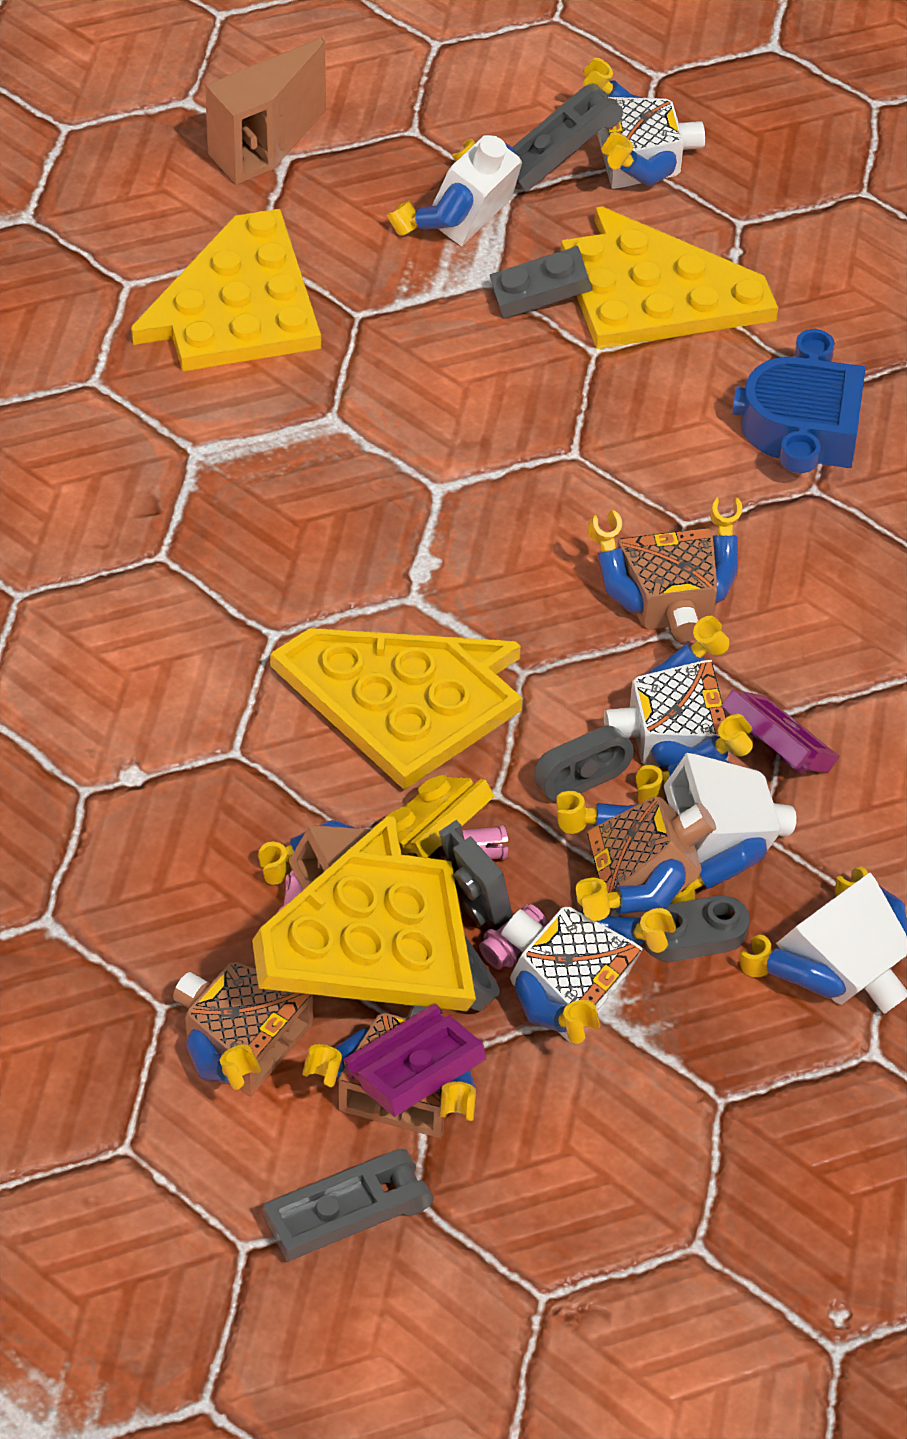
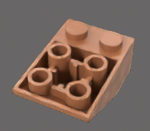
M322 37L205 85L208 155L235 185L275 169L326 111L325 40Z

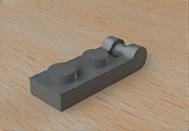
M592 83L583 87L512 147L522 161L516 183L525 192L530 190L603 127L613 128L623 117L622 107L612 98H608L606 92L597 84Z
M398 1149L263 1204V1217L286 1261L289 1262L402 1214L407 1216L419 1214L433 1203L434 1197L426 1182L416 1178L414 1174L416 1164L408 1150ZM381 1184H394L396 1189L385 1193Z

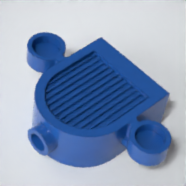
M819 329L805 330L798 335L795 357H780L762 363L751 372L747 379L746 387L736 386L732 415L742 416V430L747 440L761 452L780 458L781 464L787 470L795 473L812 471L818 464L852 468L866 366L832 362L835 345L834 339L830 334Z

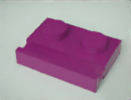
M733 689L721 706L731 715H742L752 727L750 734L760 741L767 743L780 754V758L798 772L805 774L807 770L828 773L840 757L764 695L744 691L739 693Z
M434 1003L346 1057L343 1061L347 1076L351 1080L356 1078L360 1082L361 1088L391 1115L396 1117L442 1088L444 1084L453 1081L486 1060L483 1042L450 1015L447 1017L443 1016L440 1012V1007Z

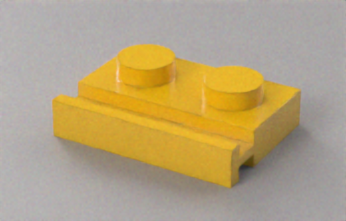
M445 775L435 776L419 787V794L405 807L398 808L387 816H394L396 820L401 855L414 856L417 854L418 857H429L442 845L439 835L440 830L455 820L463 826L495 797L486 779H480L474 784L471 778L446 777Z

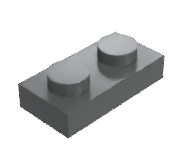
M578 246L489 274L503 319L592 291Z

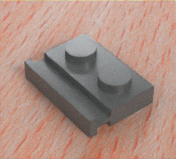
M455 820L440 830L439 835L445 859L452 862L456 890L458 892L462 889L465 894V898L461 900L462 907L476 926L480 927L485 923L489 929L497 930L513 917L504 874L471 836L466 840L464 839L462 826Z

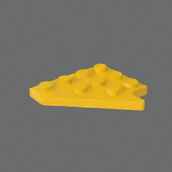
M603 206L595 207L594 221L599 235L561 240V251L575 246L579 247L590 280L592 291L576 295L596 350L777 320L778 306L764 275Z
M274 209L234 216L131 326L133 345L173 339L182 372L321 349V333L281 210Z
M309 628L270 653L271 667L404 790L522 711L523 698L496 675L520 659L521 646L516 641Z
M394 816L385 817L266 922L252 940L259 989L429 1007L435 1003L440 1009L468 1011L476 1000L452 862L401 855Z

